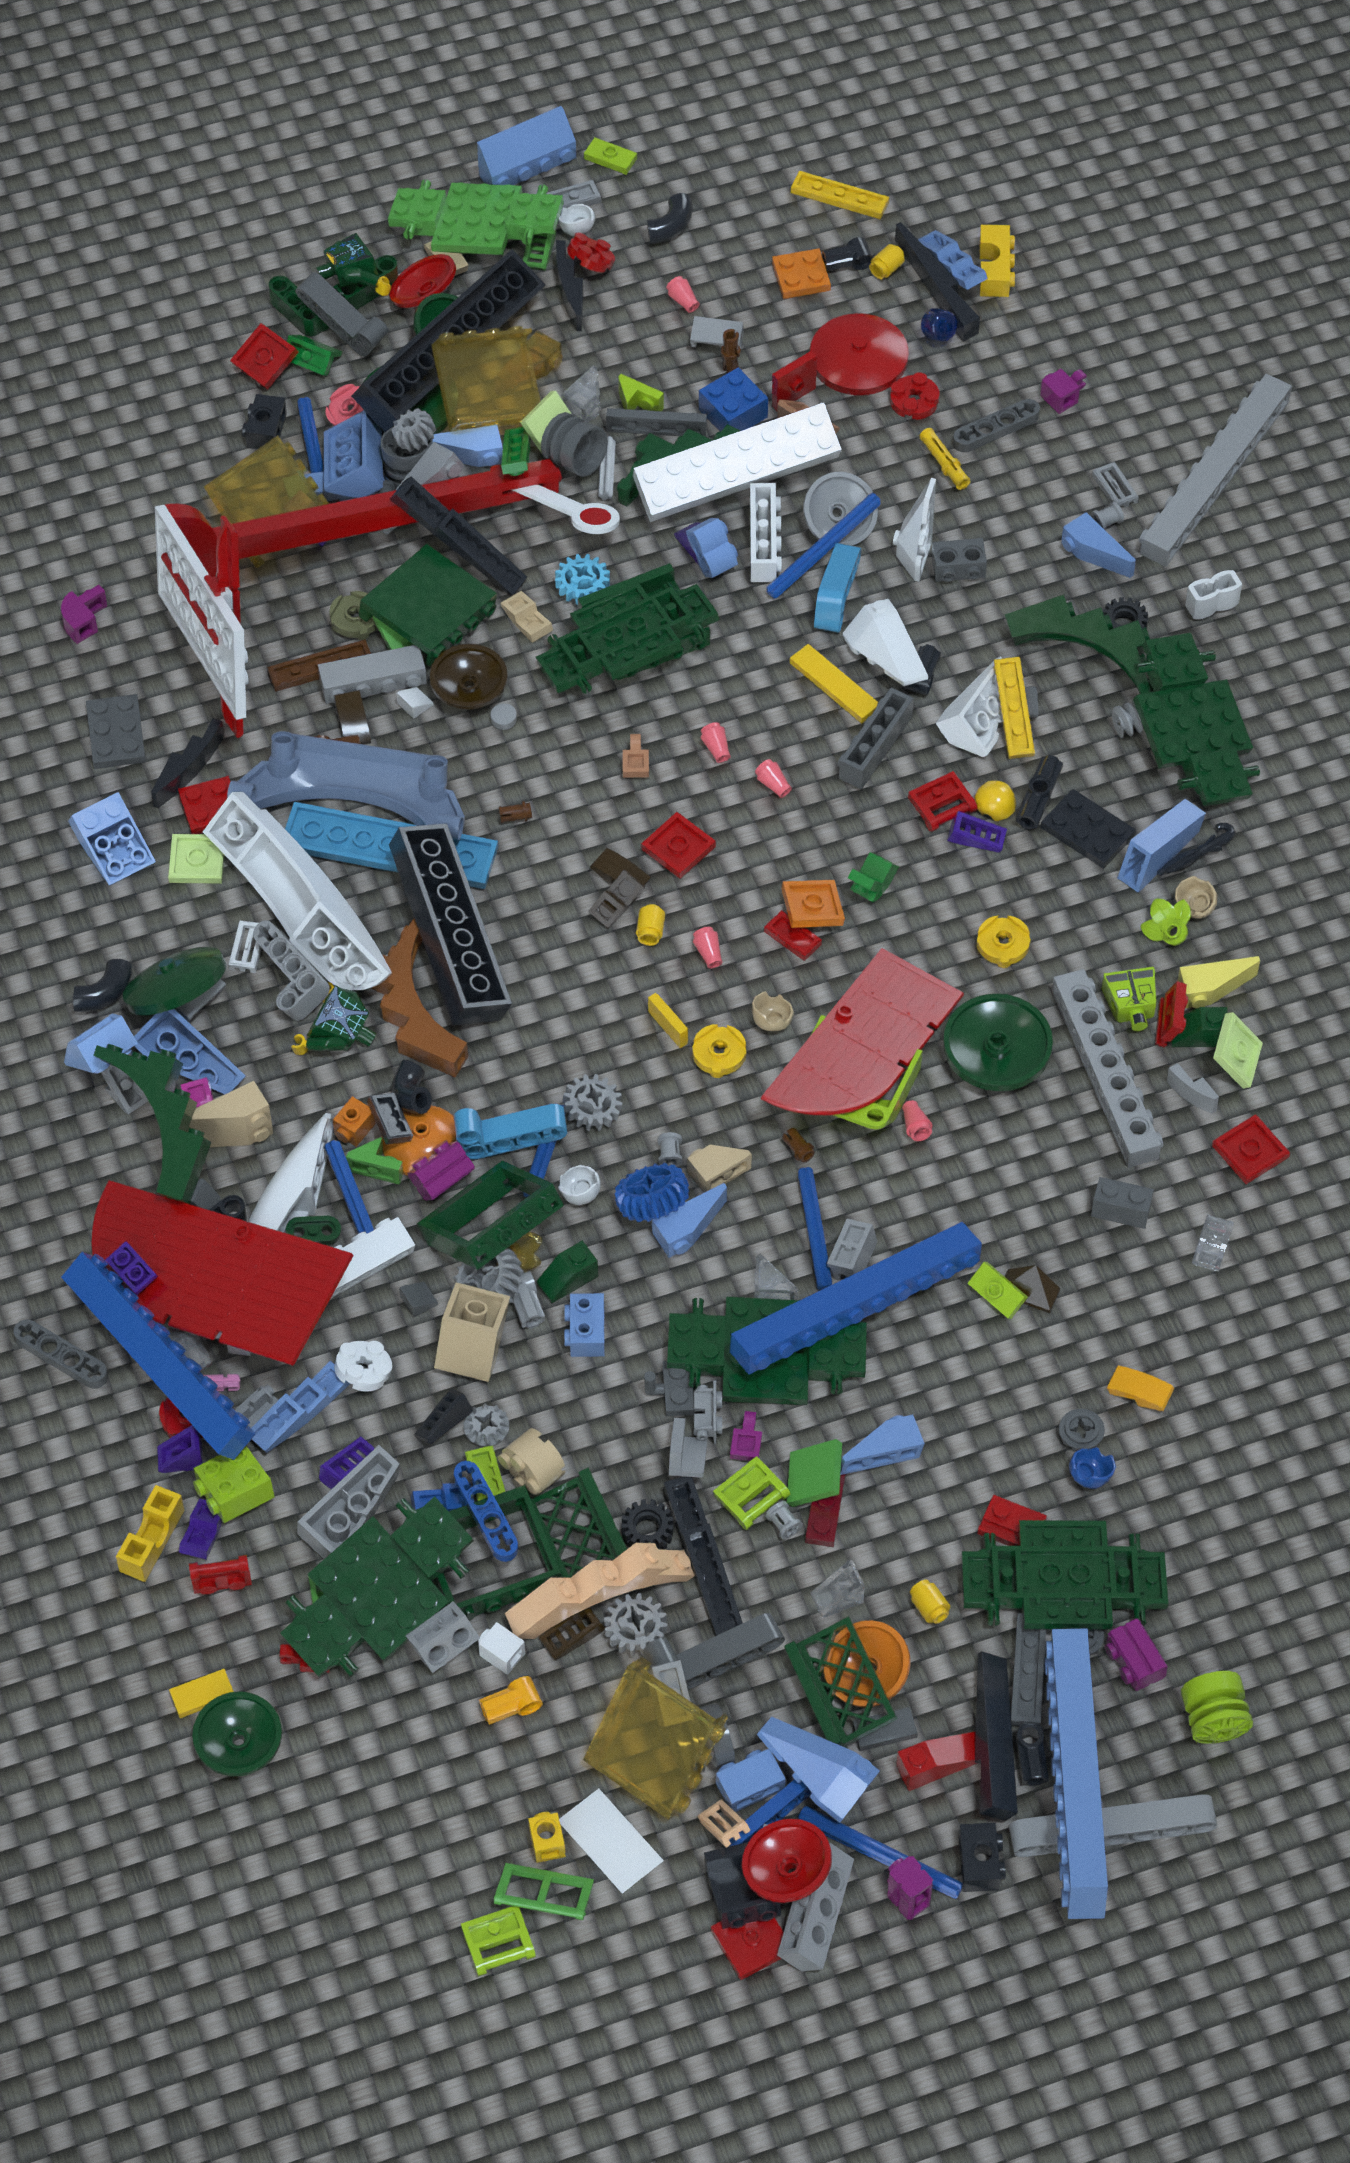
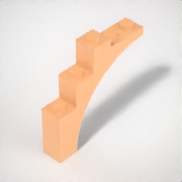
M635 1543L613 1561L593 1560L571 1578L548 1579L509 1609L505 1615L513 1634L520 1639H535L568 1617L602 1601L652 1585L687 1582L695 1574L691 1567L690 1559L684 1550H659L655 1543Z

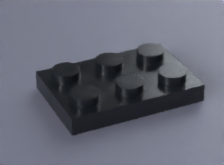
M1074 789L1041 821L1040 827L1103 869L1136 834L1135 828Z

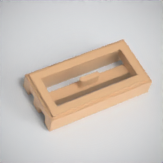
M722 1799L697 1816L701 1824L726 1848L731 1845L729 1839L734 1838L737 1841L741 1838L739 1832L743 1831L746 1834L751 1831L747 1823ZM721 1809L736 1825L732 1827L717 1811ZM711 1816L726 1832L723 1833L708 1817Z

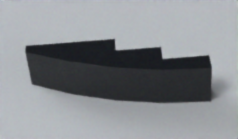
M556 240L557 278L561 298L576 331H582L583 278H575V262L573 259H566V240Z
M213 718L202 738L192 735L182 755L172 752L151 791L155 808H160L179 793L178 789L190 783L211 759L225 737L221 720Z

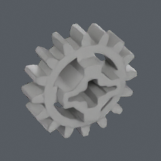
M584 1074L582 1081L574 1078L573 1084L567 1085L562 1099L564 1112H569L568 1120L576 1119V1126L580 1127L582 1124H585L588 1131H590L592 1126H596L597 1130L600 1131L602 1124L610 1127L612 1120L617 1121L622 1108V1102H620L622 1094L615 1093L616 1084L607 1085L608 1078L599 1081L597 1074L594 1075L593 1079H589Z
M641 1593L637 1594L636 1599H631V1596L626 1594L625 1602L616 1599V1609L608 1607L607 1613L609 1617H604V1626H606L605 1636L611 1637V1647L619 1644V1653L621 1654L628 1649L630 1650V1656L634 1657L635 1652L640 1650V1653L644 1656V1648L653 1640L664 1637L663 1633H667V1624L665 1623L667 1615L666 1613H660L662 1611L661 1604L658 1603L653 1606L651 1596L646 1601L642 1600ZM632 1618L634 1619V1622L637 1623L639 1631L637 1630V1627H635L634 1623H632Z

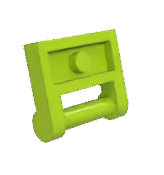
M757 1456L713 1490L714 1497L736 1518L745 1530L749 1529L753 1525V1521L780 1499L785 1500L791 1495L785 1484ZM769 1485L774 1489L747 1512L741 1509Z
M511 1906L461 1923V1929L478 1976L487 1974L486 1970L525 1957L527 1960L536 1957L519 1907ZM517 1939L521 1941L522 1946L486 1958H482L480 1953Z

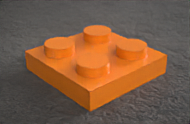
M819 248L772 256V265L783 299L831 291V283Z
M835 880L783 881L781 890L791 928L844 925L845 917Z

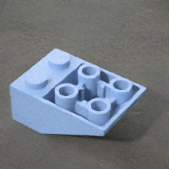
M119 792L73 814L68 820L79 843L109 886L156 862Z
M112 1013L68 1042L64 1063L66 1066L80 1070L100 1073L110 1065L93 1056L97 1045L106 1048L107 1044H112L122 1048V1053L128 1055L132 1051L131 1048L138 1043L123 1017Z

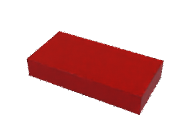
M782 910L764 926L766 934L803 961L822 945V939L806 927L791 928L788 914Z

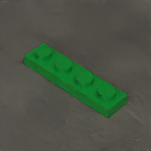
M524 427L505 430L501 462L503 475L510 474L516 476L528 470L531 438Z

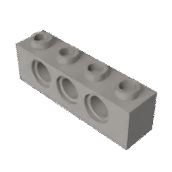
M829 1843L832 1850L830 1872L816 1891L805 1898L792 1902L777 1956L800 1971L821 1970L824 1967L854 1862L852 1857Z

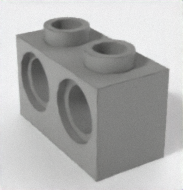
M454 1601L406 1635L420 1659L432 1673L446 1665L447 1662L480 1639L466 1615Z

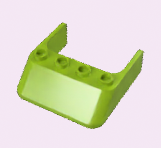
M821 1015V1016H820V1018H819V1020H818V1022H817V1024H816V1026H815L813 1032H814V1031L816 1030V1028L820 1025V1023L825 1019L826 1016H824V1015ZM917 1049L892 1100L880 1098L862 1109L833 1116L875 1130L893 1123L921 1069L923 1051Z

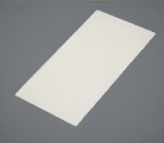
M599 1788L559 1819L563 1828L621 1893H624L664 1861Z

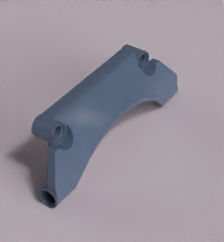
M286 731L276 732L272 735L271 756L269 760L261 761L240 780L231 781L227 793L228 798L232 792H244L260 809L306 799H344L368 803L393 811L410 820L416 826L447 823L452 839L460 840L465 823V816L453 790L445 789L447 786L448 760L445 757L298 735Z

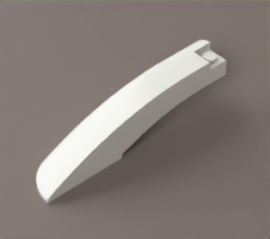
M325 1113L286 1157L264 1190L248 1222L285 1233L286 1225L292 1218L315 1215L328 1157L324 1146L331 1141L334 1129L333 1114ZM218 1333L216 1339H219L222 1333ZM227 1345L228 1353L251 1356V1352Z

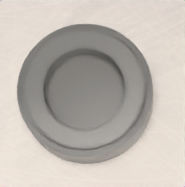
M503 703L496 705L491 710V723L497 729L507 730L516 724L517 713L513 706Z

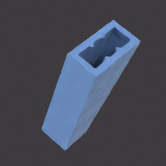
M1186 799L1181 801L1130 840L1118 879L1135 891L1140 892L1158 874L1157 871L1174 858L1199 833L1206 813Z

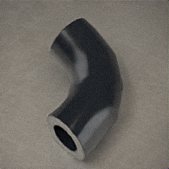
M674 194L668 200L669 211L667 214L656 219L647 220L650 244L671 240L685 230L691 221L693 208L692 199L688 194Z
M111 959L106 963L104 976L98 982L85 986L75 985L73 993L74 1012L100 1010L116 1002L129 984L132 976V964L124 959Z
M402 1060L392 1081V1093H395L403 1111L413 1114H424L430 1109L432 1104V1097L428 1089L419 1087L425 1071L418 1064L409 1060Z

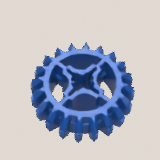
M655 1163L653 1166H645L640 1170L635 1169L634 1173L627 1174L626 1178L621 1179L619 1185L615 1187L616 1192L614 1194L617 1207L623 1217H628L632 1221L636 1219L637 1222L643 1220L650 1222L652 1219H660L664 1215L669 1216V1213L672 1211H678V1207L683 1206L685 1200L689 1198L688 1193L690 1191L688 1180L681 1168H676L675 1165L668 1166L667 1163L662 1165Z

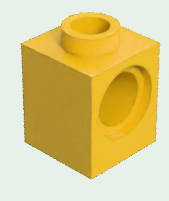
M541 1812L533 1818H528L536 1863L566 1857L558 1813ZM549 1831L554 1834L551 1838L544 1839L539 1836L542 1832Z

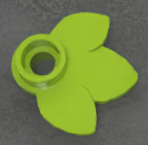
M1154 899L1150 907L1152 919L1141 924L1142 932L1152 941L1164 940L1172 946L1180 945L1186 940L1188 935L1186 925L1191 918L1190 906L1184 899L1177 902L1174 906L1165 899ZM1177 927V933L1171 936L1170 931L1172 928Z

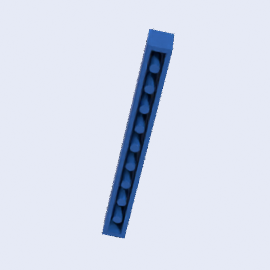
M960 1222L732 1333L730 1353L748 1374L757 1370H763L770 1364L782 1358H787L804 1347L812 1346L822 1338L834 1335L851 1324L859 1323L863 1318L875 1312H881L886 1307L898 1301H904L910 1295L920 1290H926L931 1285L943 1279H948L965 1268L973 1267L980 1261L982 1242L963 1222Z
M81 1252L61 1278L219 1455L234 1460L255 1435V1432L248 1426L250 1421L243 1414L236 1412L232 1408L234 1403L227 1396L220 1394L216 1390L218 1385L212 1379L203 1376L200 1372L201 1366L193 1359L185 1356V1348L168 1337L170 1332L163 1325L156 1323L152 1319L154 1314L137 1302L139 1298L133 1291L123 1287L122 1278L106 1268L108 1263L98 1254L92 1256Z

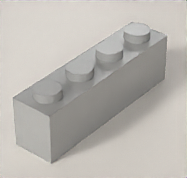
M415 645L318 664L319 680L326 704L335 703L334 695L360 690L361 698H365L369 695L389 693L394 690L414 688L427 684L426 669L421 650Z

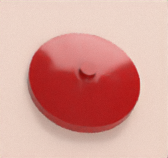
M847 314L828 321L818 329L810 345V351L817 356V378L829 388L848 395H871L890 388L894 382L903 376L908 364V344L902 332L891 322L870 314Z

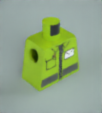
M1154 967L1104 973L1102 992L1115 1020L1119 1023L1130 1021L1134 1031L1146 1029L1148 1027L1147 1019L1154 1017L1156 1008Z

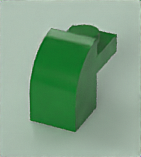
M870 852L860 871L852 868L848 878L854 881L850 890L875 902L889 887L899 866Z

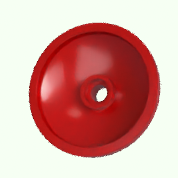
M436 254L425 257L410 265L398 276L391 286L390 298L393 303L402 308H416L426 297L436 293H445L455 277L456 264L454 260L448 255Z
M800 1819L775 1821L760 1829L748 1842L742 1858L743 1874L750 1888L760 1897L780 1903L797 1901L809 1896L823 1884L831 1869L832 1850L825 1834L814 1824ZM792 1868L796 1869L791 1873H787Z

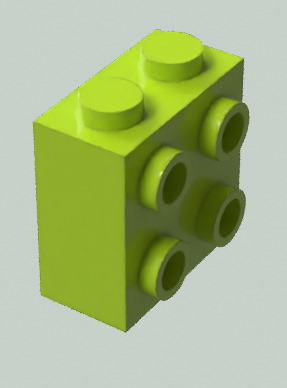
M247 1446L244 1447L234 1460L219 1455L194 1468L196 1480L193 1481L196 1492L200 1497L203 1495L206 1497V1503L210 1512L213 1515L218 1514L223 1523L275 1498L271 1479Z

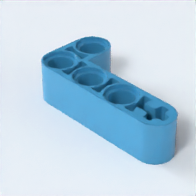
M835 544L818 590L814 628L840 633L845 602L860 563L862 550L860 547Z
M549 1104L486 1120H481L478 1112L471 1108L460 1109L453 1115L457 1142L460 1143L470 1159L485 1158L560 1140L567 1135L564 1108L559 1104Z

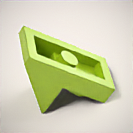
M623 374L619 375V396L624 409L635 410L639 406L648 411H663L664 392Z

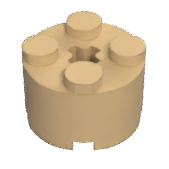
M530 1428L504 1448L498 1456V1460L513 1475L514 1479H512V1482L516 1488L525 1485L528 1492L539 1495L565 1474V1471L561 1470L565 1467V1464L554 1445L549 1440L544 1443L538 1438L542 1433Z

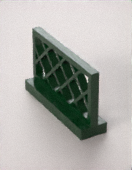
M589 1467L579 1471V1477L531 1499L563 1578H571L576 1574V1571L579 1572L583 1569L579 1564L584 1553L597 1557L596 1560L605 1559L613 1561L627 1550ZM579 1487L582 1494L577 1504L564 1500L568 1491ZM547 1501L556 1503L551 1516L541 1514L537 1506ZM584 1501L588 1507L583 1506ZM561 1506L575 1509L570 1522L557 1518ZM580 1511L592 1514L593 1518L588 1528L575 1524ZM543 1520L549 1522L548 1525H547V1527H546V1525H545V1523H544ZM554 1523L567 1527L562 1540L550 1536ZM595 1525H597L599 1531L594 1530ZM573 1529L586 1533L581 1546L568 1542ZM591 1535L603 1538L604 1542L600 1552L586 1548ZM555 1544L560 1545L558 1551L555 1547ZM565 1547L579 1551L574 1564L561 1560ZM607 1549H608L610 1555L605 1554V1552H606ZM566 1568L571 1569L569 1575L567 1573Z
M849 1616L799 1643L792 1641L784 1646L828 1741L848 1749L847 1746L898 1719ZM847 1627L851 1634L847 1646L835 1643L834 1639L837 1632ZM854 1642H855V1645H856L857 1649L852 1648ZM816 1643L826 1645L821 1660L811 1657L807 1648ZM832 1647L845 1650L840 1665L827 1662ZM850 1652L862 1657L858 1671L845 1667ZM824 1666L837 1670L833 1684L822 1682L820 1677ZM866 1668H867L869 1674L864 1673V1671H865ZM843 1672L856 1675L851 1690L838 1687ZM862 1677L870 1679L874 1683L870 1696L857 1692ZM825 1688L830 1689L829 1695ZM836 1691L849 1695L844 1710L836 1708L832 1704ZM855 1697L868 1700L863 1716L850 1712ZM874 1703L884 1705L888 1713L886 1716L878 1720L869 1718ZM837 1713L842 1714L841 1719H839ZM847 1717L861 1720L858 1730L847 1736L844 1730Z

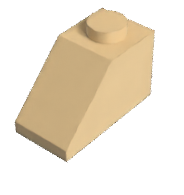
M708 1145L703 1149L695 1150L687 1158V1172L705 1193L723 1183L730 1182L751 1169L752 1154L749 1150Z

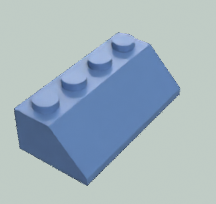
M562 106L477 142L479 176L486 184L515 185L575 159L576 140Z
M365 410L324 432V489L328 493L360 498L369 494L373 495L383 488L382 430Z

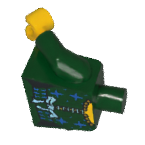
M357 233L341 241H336L332 246L324 250L326 263L315 268L317 274L324 279L334 277L339 286L342 287L360 282L372 287L377 285L375 291L382 296H388L391 289L389 279L385 276H381L378 279L374 257Z

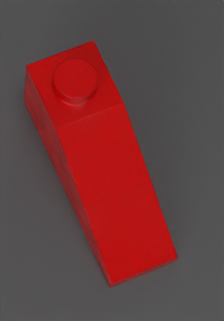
M976 1731L926 1740L898 1751L896 1767L908 1791L978 1764L975 1763Z

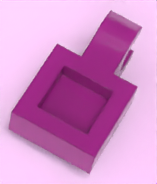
M745 1411L743 1428H734L730 1459L751 1461L756 1456L759 1458L762 1432L755 1431L756 1412Z

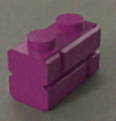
M447 1140L443 1141L433 1148L435 1153L428 1159L426 1156H423L412 1164L414 1169L407 1173L414 1186L417 1187L418 1192L425 1201L433 1200L475 1169L474 1164L466 1155L459 1142L448 1143Z
M1136 1618L1108 1633L1105 1645L1106 1653L1112 1661L1117 1660L1121 1667L1119 1669L1121 1678L1126 1685L1131 1683L1134 1690L1139 1691L1166 1677L1168 1666L1139 1619Z
M908 1856L904 1860L899 1858L888 1868L890 1873L887 1880V1897L895 1906H899V1911L907 1920H912L930 1906L933 1879L925 1869L921 1870L922 1866L913 1856Z

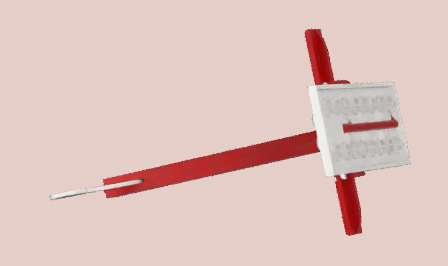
M550 459L531 462L528 465L527 471L516 476L510 474L503 475L501 465H494L487 472L422 485L448 510L453 508L458 514L533 499L571 516L573 526L585 533H608L617 528L620 521L618 511L609 505L601 503L583 505L558 494L559 482H561L562 476L560 469L555 467ZM396 490L233 524L230 523L226 516H220L221 526L214 528L211 527L205 516L192 506L176 503L155 506L158 594L218 689L221 696L223 719L236 738H240L244 733L243 718H246L245 685L249 683L248 674L245 670L248 655L244 647V629L241 626L240 591L238 590L240 587L239 559L416 523L417 521L390 500Z

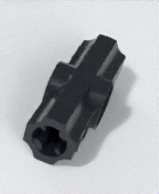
M1042 756L1034 776L1029 781L1028 791L1016 816V822L1022 828L1028 830L1037 828L1045 808L1050 804L1051 794L1063 768V762L1056 756Z

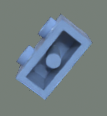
M604 1293L570 1294V1305H565V1321H570V1329H565V1346H570L571 1357L605 1356Z
M769 1749L753 1751L745 1757V1760L736 1764L734 1762L727 1763L716 1773V1785L725 1803L735 1812L785 1788L786 1779Z

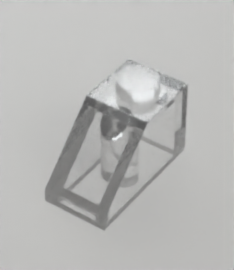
M594 365L561 395V399L571 414L586 422L595 419L601 411L598 371Z

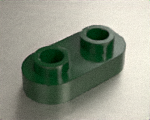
M328 1215L295 1217L288 1221L285 1233L294 1235L295 1232L300 1231L304 1234L300 1238L324 1245H332L340 1237L341 1225L335 1217ZM329 1230L331 1234L324 1235L322 1231Z

